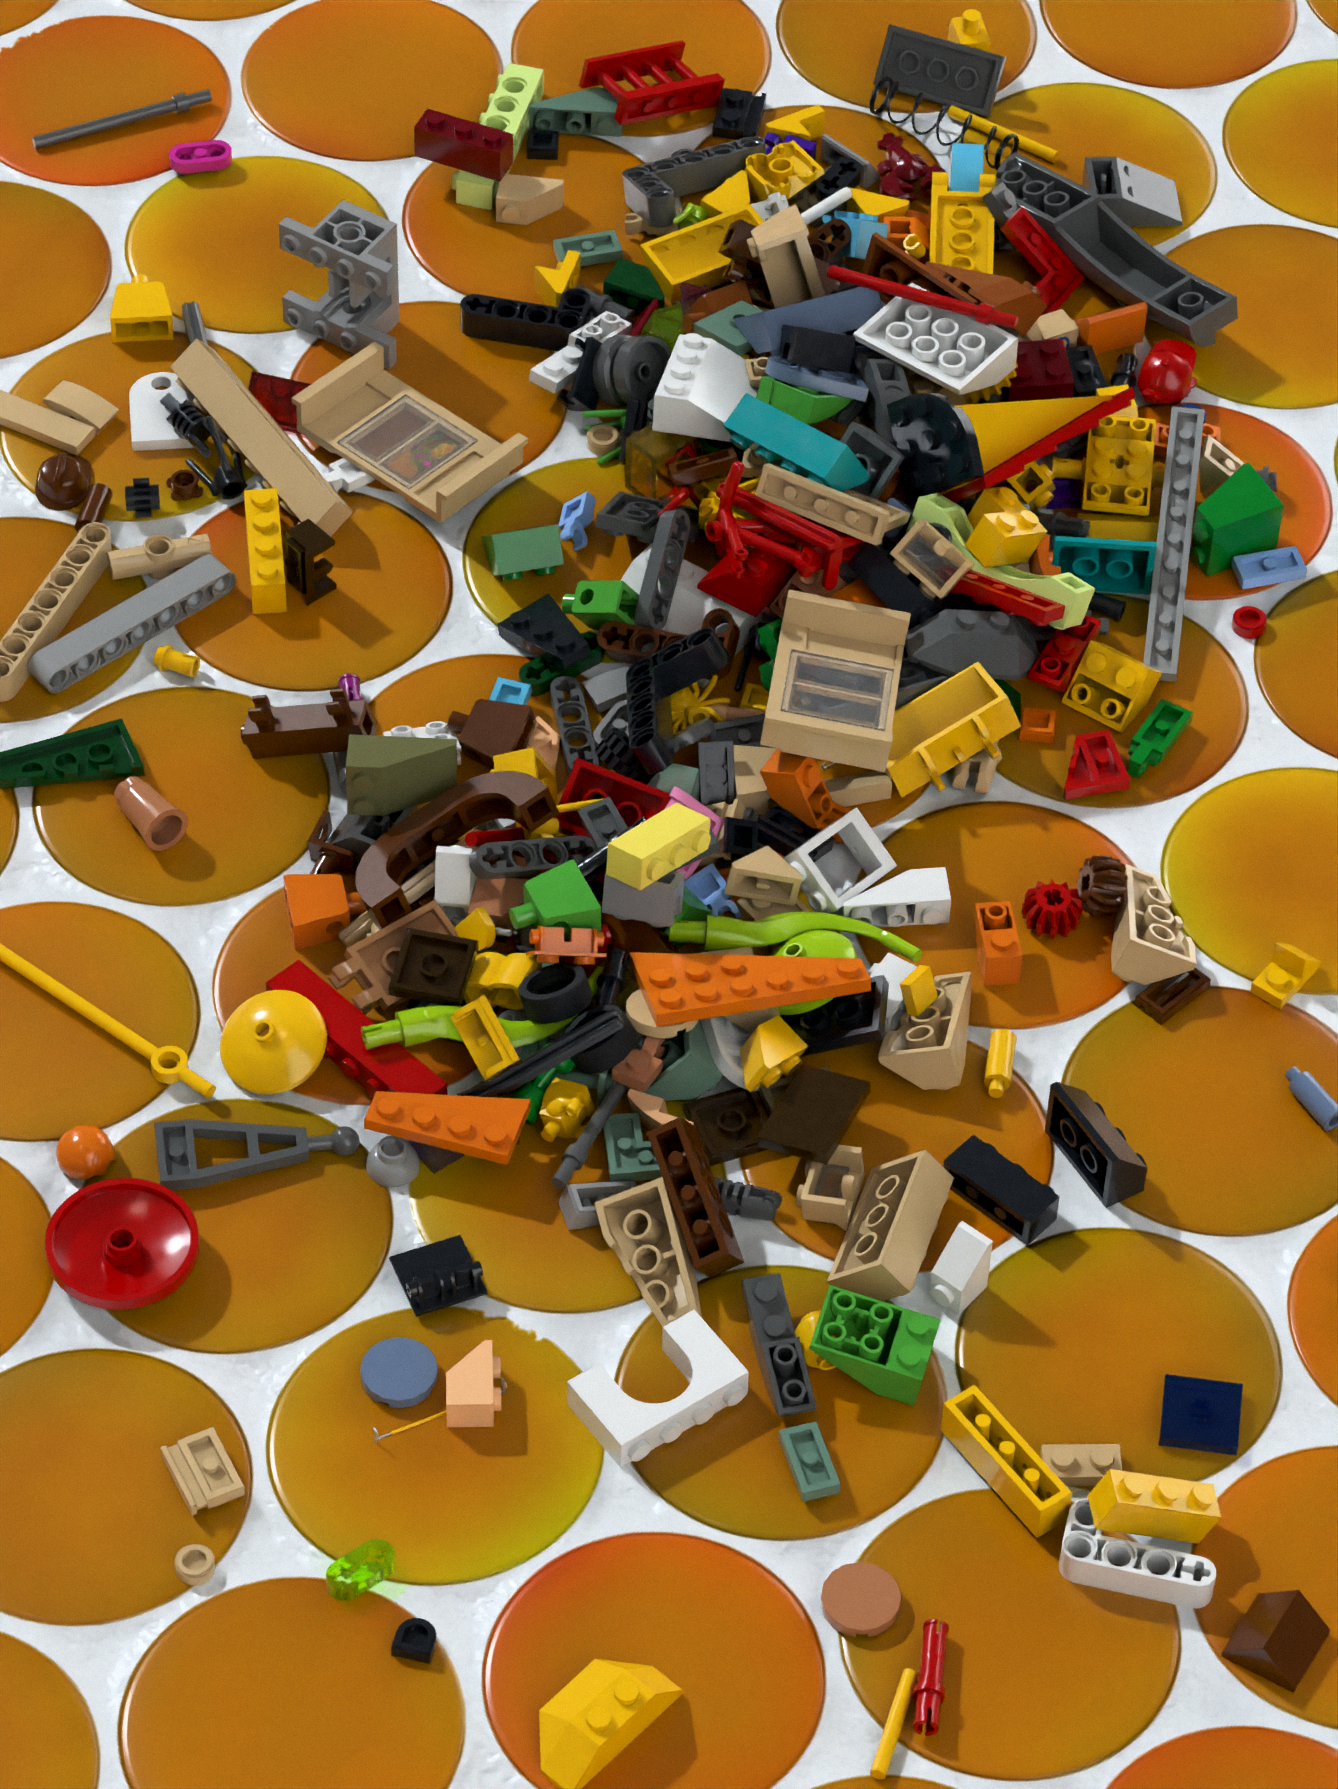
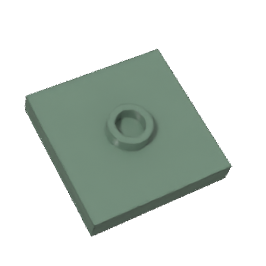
M741 300L695 322L694 333L704 338H711L741 356L754 348L737 328L734 319L763 311Z

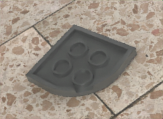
M619 491L597 513L595 527L604 529V533L609 535L623 536L625 533L637 536L636 539L638 541L653 543L658 523L646 531H643L641 526L662 510L658 507L662 500ZM680 505L675 510H684L690 520V533L687 542H696L697 537L705 534V531L700 529L699 510L695 507Z

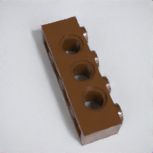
M679 1117L648 1131L647 1135L695 1269L709 1277H713L744 1263L696 1126Z

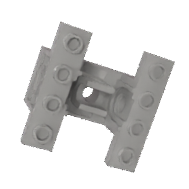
M342 200L314 228L285 217L279 223L280 249L313 263L314 267L318 268L320 266L323 268L325 266L330 270L328 271L329 290L317 302L291 290L282 297L284 322L354 354H357L371 343L376 342L384 347V368L390 370L397 363L396 338L387 335V333L399 322L397 224L345 200Z

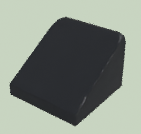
M725 817L723 853L740 859L757 851L758 822Z

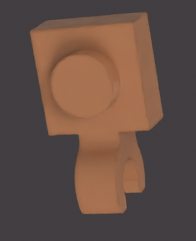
M647 1036L641 1050L633 1048L623 1061L613 1067L612 1080L645 1093L662 1071L663 1060L660 1058L665 1052V1048L660 1045L665 1038Z

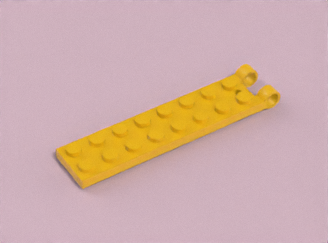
M932 172L929 262L993 274L994 217L982 198L995 186V174H979V192L948 191V172Z

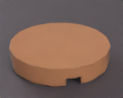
M863 1562L844 1564L832 1571L823 1583L821 1593L823 1615L834 1629L845 1635L857 1637V1634H867V1637L879 1635L889 1629L899 1615L901 1593L898 1583L888 1571L875 1564Z

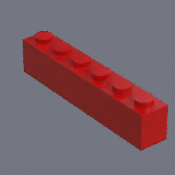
M297 960L266 982V991H293L303 995L317 1007L323 1016L327 1029V1044L323 1058L331 1059L340 1067L348 1079H354L364 1087L372 1099L376 1091L448 1095L447 1083L398 1042L366 1050L362 1039L361 1027L375 1023L300 960Z

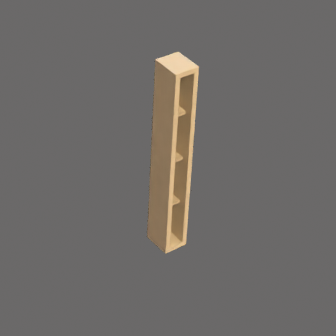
M196 338L170 366L178 376L176 379L177 384L187 393H193L195 396L193 399L194 404L204 413H210L216 428L223 434L227 433L230 437L227 440L228 444L239 454L244 453L247 457L244 461L245 464L257 475L261 473L265 478L262 484L267 489L277 488L278 495L282 498L279 502L280 505L290 515H296L300 519L297 525L309 518L331 537L353 513L352 509L218 353Z

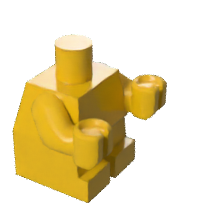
M554 1078L544 1093L539 1113L544 1124V1129L540 1135L544 1140L553 1142L555 1137L558 1136L561 1138H576L577 1141L586 1127L585 1125L581 1126L582 1121L586 1116L591 1117L595 1111L587 1085Z

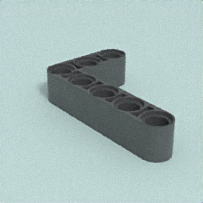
M761 137L742 138L628 168L622 172L625 203L650 226L657 228L671 226L674 224L673 219L676 218L674 198L721 186L726 179L745 169L748 156L755 153L766 154L765 140Z

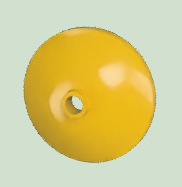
M271 990L257 994L242 1003L225 1024L220 1039V1057L223 1067L238 1086L251 1093L274 1095L287 1092L307 1080L319 1066L327 1044L326 1024L317 1007L299 993L289 990ZM269 1028V1032L265 1036H260L265 1029Z

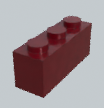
M428 108L414 126L416 157L501 182L513 164V134Z

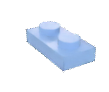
M1296 546L1232 557L1231 567L1242 589L1306 578L1307 567Z

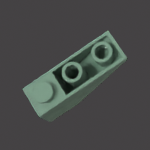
M593 87L530 104L529 130L622 137L623 125H620L614 119L618 100L605 88Z

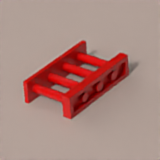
M681 40L585 59L579 86L583 89L602 85L618 100L614 119L620 125H626L718 106L725 79L718 73L698 77L681 61L686 44ZM674 70L683 80L675 82L665 72ZM650 75L660 85L650 87L641 77ZM626 80L635 90L625 91L617 82Z

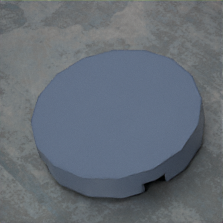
M397 1337L385 1339L369 1349L363 1356L360 1377L364 1391L372 1400L377 1403L380 1400L383 1403H388L389 1407L399 1409L415 1406L429 1397L432 1393V1388L437 1383L438 1367L434 1354L426 1345L415 1339Z

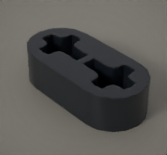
M843 158L836 161L817 180L816 199L821 202L844 187L855 189L861 181L860 163L851 158Z

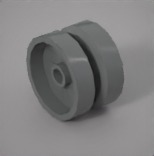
M615 335L607 338L599 346L593 361L592 375L594 387L600 398L608 405L627 407L628 401L632 399L642 400L647 403L648 393L650 390L658 388L671 356L668 345L660 338L653 336Z

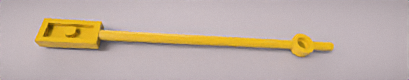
M0 943L1 962L151 1061L152 1075L156 1080L166 1084L182 1081L207 1099L213 1096L216 1086L189 1069L188 1057L184 1050L176 1046L157 1048Z

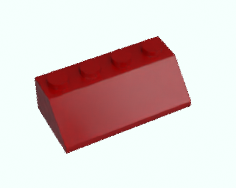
M802 516V518L813 523V520ZM773 540L796 550L794 543ZM744 544L748 555L747 559L743 561L745 568L743 578L738 579L730 575L731 568L728 556L726 555L698 583L697 589L757 617L781 592L794 575L796 567L791 562Z

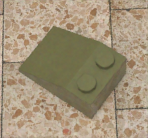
M349 734L346 758L347 814L385 816L432 801L457 785V739Z

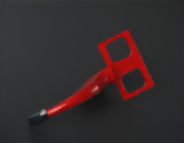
M689 444L665 463L668 470V465L673 464L675 459L683 453H686L690 458L697 457V454ZM674 486L658 507L662 510L641 526L643 531L656 525L664 511L675 510L688 498L692 500L699 510L701 501L696 497L693 490L694 487Z

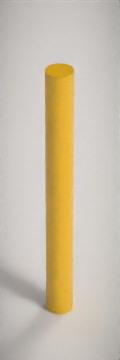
M950 106L947 112L948 117L963 124L971 114L972 121L969 126L986 134H989L993 126L996 125L997 131L994 137L1002 141L1007 135L1013 133L1018 136V148L1052 163H1055L1059 157V151L956 106ZM1014 137L1008 142L1009 144L1013 145Z

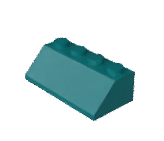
M745 393L723 425L731 435L729 440L739 449L746 451L750 448L755 451L757 457L766 463L772 464L775 461L780 464L782 469L837 491L843 492L866 483L871 477L848 445L748 393Z

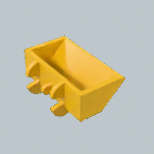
M979 662L974 663L894 712L891 733L893 734V740L884 773L891 779L893 788L901 798L931 781L938 792L944 790L946 787L939 775L957 764H961L967 758L985 749L991 759H996L1000 755L993 743L1021 727L1008 696Z

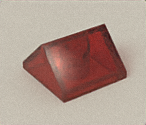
M252 371L249 391L284 431L302 434L297 431V408L292 403V397L311 384Z

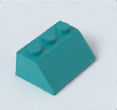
M1052 536L1051 549L1053 550V561L1051 565L1061 567V574L1067 572L1073 574L1096 588L1095 591L1150 595L1157 542Z

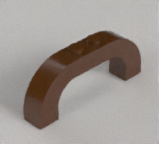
M497 771L482 774L450 788L380 836L363 855L357 867L355 877L357 891L373 923L381 930L413 912L400 884L410 871L436 854L437 846L447 847L474 827L490 820L511 819L521 824L531 833L559 814L548 787L536 777L522 772Z

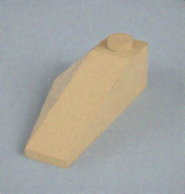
M971 971L934 977L938 998L919 1016L908 1015L907 1012L901 1016V1026L897 1031H889L883 1039L878 1055L880 1064L923 1090H947L960 1085L966 1058L973 978Z

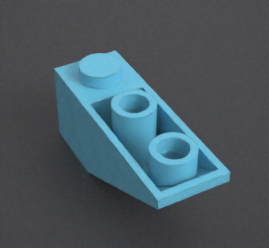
M835 210L834 216L823 215L822 220L824 224L832 219H841L850 227L851 237L849 242L839 251L841 256L866 259L871 237L874 233L877 232L887 239L889 224L878 222L879 216Z

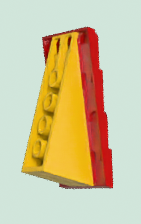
M1131 387L1113 396L954 405L956 408L964 410L973 425L978 441L984 476L939 494L952 502H956L1025 471L1024 465L1056 451L1058 444L1099 426L1100 419L1130 406V400L1135 398L1134 388Z

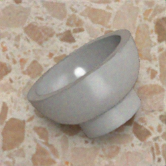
M387 1136L381 1139L370 1150L366 1160V1171L369 1177L375 1183L385 1187L404 1186L413 1181L420 1170V1159L414 1147L403 1138Z

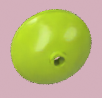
M825 930L807 931L798 934L777 945L767 955L857 958L856 951L848 938L840 933ZM833 998L779 1006L778 1011L780 1015L801 1014L814 1010Z

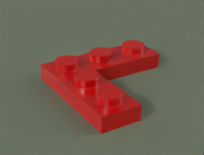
M1022 206L1013 213L1000 230L1042 276L1034 286L1041 292L1038 297L1047 305L1041 314L1044 315L1057 311L1084 280L1085 276L1081 274L1066 254Z

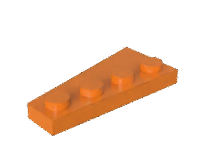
M376 1091L364 1118V1129L508 1165L530 1111L531 1099Z

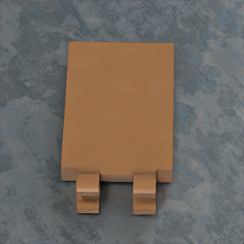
M434 899L347 948L344 954L347 961L332 968L333 975L329 976L328 979L334 988L338 990L355 978L363 991L352 998L354 1001L353 1005L365 1015L378 1004L387 1012L408 1000L407 998L391 996L388 991L407 928L459 936L454 929L455 926Z

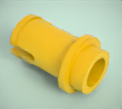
M166 645L165 647L160 646L154 656V665L158 666L159 670L163 672L168 669L194 678L200 668V658L174 650L173 646Z

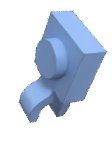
M588 491L563 504L558 528L561 530L560 539L564 542L572 538L574 542L572 550L574 552L587 545L588 539L584 528L591 523L594 517L593 511L596 498Z

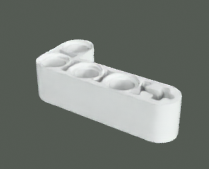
M1088 1498L1079 1499L1071 1505L1059 1559V1571L1066 1580L1189 1608H1201L1210 1603L1216 1580V1568L1209 1559L1102 1535L1103 1530L1095 1529Z

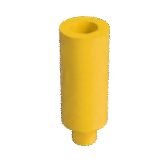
M1006 1029L995 1030L990 1036L984 1084L989 1088L988 1094L993 1098L1002 1097L1003 1091L1007 1090L1011 1085L1017 1037L1012 1031Z

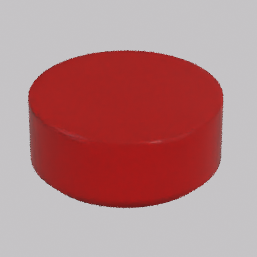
M1253 606L1240 607L1233 614L1232 629L1240 637L1248 639L1257 638L1265 631L1266 615L1262 610Z

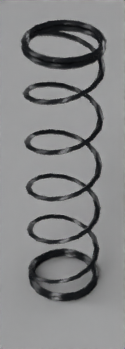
M884 77L874 87L869 100V109L872 114H880L887 107L888 117L894 124L902 123L912 116V127L916 134H927L936 127L937 140L941 145L950 146L960 138L961 143H963L964 133L972 121L971 114L966 118L961 134L954 141L943 143L939 138V123L947 111V103L942 106L935 125L926 132H919L915 128L914 114L923 99V93L918 94L912 112L905 119L895 121L890 116V101L897 92L899 82L893 83V79ZM889 81L887 95L881 106L874 111L876 96L883 84ZM995 125L989 133L984 150L989 167L998 170L1000 158L1007 143L1014 137L1010 153L1012 155L1018 151L1019 139L1013 133L1007 135L999 145L994 165H992L988 159V147L997 131V126Z

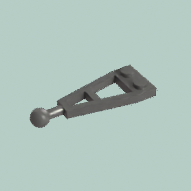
M204 1120L154 1123L160 1185L170 1190L199 1188L309 1161V1152L333 1150L340 1156H349L358 1149L360 1143L358 1133L353 1128L347 1126L335 1129L331 1135L307 1137L306 1128ZM194 1138L246 1141L248 1158L197 1169ZM259 1142L296 1145L265 1154H260Z

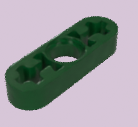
M592 632L581 634L589 644L590 656L564 671L537 657L520 668L519 682L530 684L532 688L531 696H539L550 691V684L557 677H576L598 665L604 659V651L598 644L597 634Z

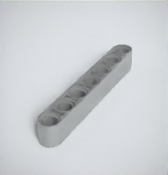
M206 554L37 651L30 658L27 670L49 692H61L226 596L235 586L236 575L215 556Z

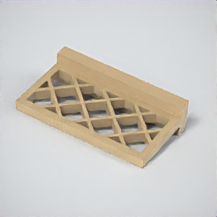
M770 463L763 466L755 492L756 496L783 509L875 546L882 543L885 532L908 523L911 514L851 489L843 492L837 491Z

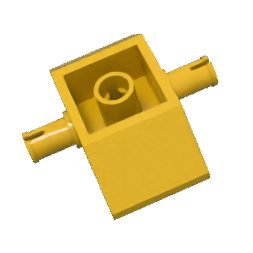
M1109 415L1099 420V426L1088 431L1086 457H1083V460L1053 457L1052 473L1055 475V478L1081 480L1080 483L1083 484L1081 510L1149 516L1151 490L1154 487L1163 488L1165 468L1156 467V464H1153L1156 419Z

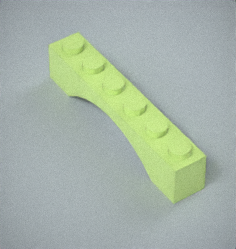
M939 493L918 498L906 531L922 519H925L928 523H938L946 526L951 532L952 544L974 563L971 570L1065 605L1063 618L1048 623L1056 629L1065 630L1066 628L1082 624L1096 588L1069 572L1058 575H1036L1020 571L1010 565L985 568L965 546L974 529L969 522L964 508Z

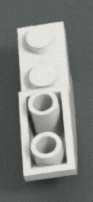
M603 312L569 334L566 347L530 369L528 381L554 394L563 388L570 391L576 369L583 354L574 345L576 338L585 342L586 337H594L603 343L607 338L615 335H628L632 328V323L620 318L615 313Z

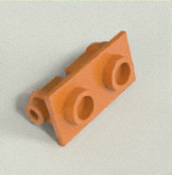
M543 926L530 930L529 941L530 944H535V951L526 952V956H537V963L558 964L559 957H572L573 963L578 965H595V958H604L607 954L598 953V947H603L604 933L598 932L596 928H570L569 942L564 941L563 927Z

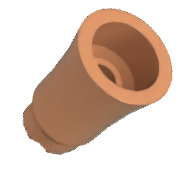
M131 776L118 784L114 792L116 802L124 815L140 832L151 850H166L174 846L183 837L188 826V818L183 811L170 804L151 785L145 783L139 777Z

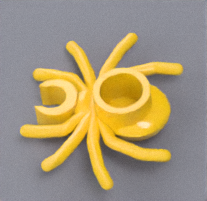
M717 675L712 676L708 687L700 697V689L697 682L691 684L694 694L686 687L671 695L672 724L675 722L673 733L677 732L680 725L681 729L688 726V723L689 725L710 717V715L717 722L724 721L716 711L707 706L721 703L729 704L730 699L721 697L704 701L715 687L718 680Z

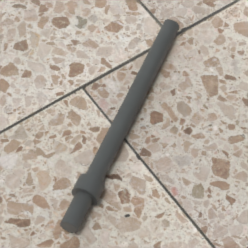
M207 89L189 95L185 93L173 95L171 100L32 137L34 148L38 149L174 111L177 114L189 111L190 107L211 102V93Z
M646 1035L642 1037L636 1049H642L647 1037ZM614 1081L575 1144H570L563 1154V1163L551 1180L555 1187L559 1189L565 1188L575 1170L582 1168L589 1156L587 1151L626 1092L628 1086Z

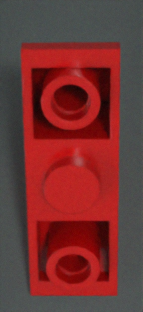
M1085 615L1081 625L1066 628L1065 630L1057 629L1029 671L1027 679L1057 691L1066 692L1090 641L1096 640L1102 621Z

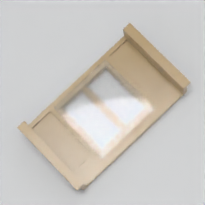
M376 342L371 343L292 397V403L297 408V431L329 452H335L405 497V501L439 523H443L506 478L509 472L522 464L523 447L528 444V438L519 432L503 444L497 442L385 371L384 347Z
M788 590L760 745L780 748V752L885 772L893 740V734L891 733L903 651L911 613Z

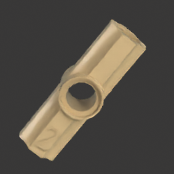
M155 534L148 537L142 546L107 552V561L112 580L148 574V576L154 579H164L174 573L176 568L184 567L206 554H212L208 534L174 540L167 535Z

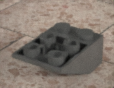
M1085 157L1082 186L1099 194L1101 201L1128 227L1182 226L1174 180L1118 157Z

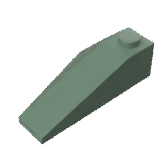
M698 1020V1023L692 1030L686 1032V1029L678 1031V1036L665 1038L660 1046L665 1048V1052L660 1058L663 1060L662 1071L645 1093L663 1098L665 1101L696 1100L704 1092L716 1087L719 1080L722 1079V1075L713 1060L700 1020Z

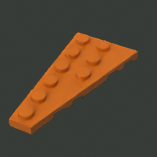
M629 952V965L656 1027L871 991V978L861 958Z

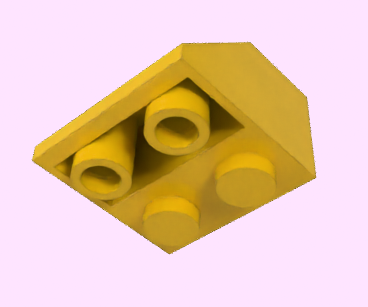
M1091 640L1061 702L1119 732H1123L1148 703L1162 672L1104 643Z

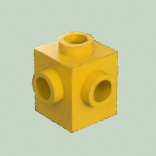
M1033 461L1024 465L1025 471L1006 479L1011 490L1017 494L1018 500L1021 503L1030 504V511L1036 506L1041 509L1053 499L1054 495L1052 493L1056 490L1052 481L1055 475L1043 462L1038 466ZM1030 483H1037L1039 486L1029 493L1027 486Z

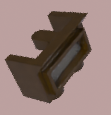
M309 518L288 529L284 535V542L286 543L285 565L287 567L288 582L302 594L305 593L307 595L308 606L337 588L336 583L327 576L331 572L333 564L326 558H321L314 563V557L334 546L335 540Z

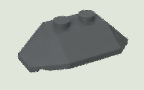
M945 609L927 619L921 625L918 624L909 629L905 640V648L910 662L915 664L922 663L931 670L950 677L979 662L993 679L1019 680L1028 675L1040 656L1034 637L1014 615H1008L1000 611Z

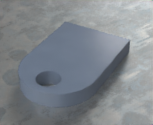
M780 356L768 358L765 372L775 379L799 387L866 402L869 388L857 373H846L788 363V358L784 359Z

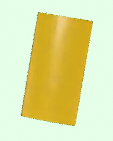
M750 204L640 244V251L647 266L670 303L728 282V280L722 277L731 259L718 253L729 225L739 219L756 227L764 222ZM747 267L745 268V275L751 273Z

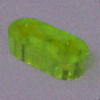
M374 1539L333 1562L326 1571L329 1594L337 1600H351L388 1578L395 1569V1550L392 1545L387 1541ZM375 1556L377 1559L384 1557V1563L380 1564L376 1560L370 1562V1557ZM340 1576L344 1579L351 1578V1583L347 1584L344 1581L337 1583V1578Z

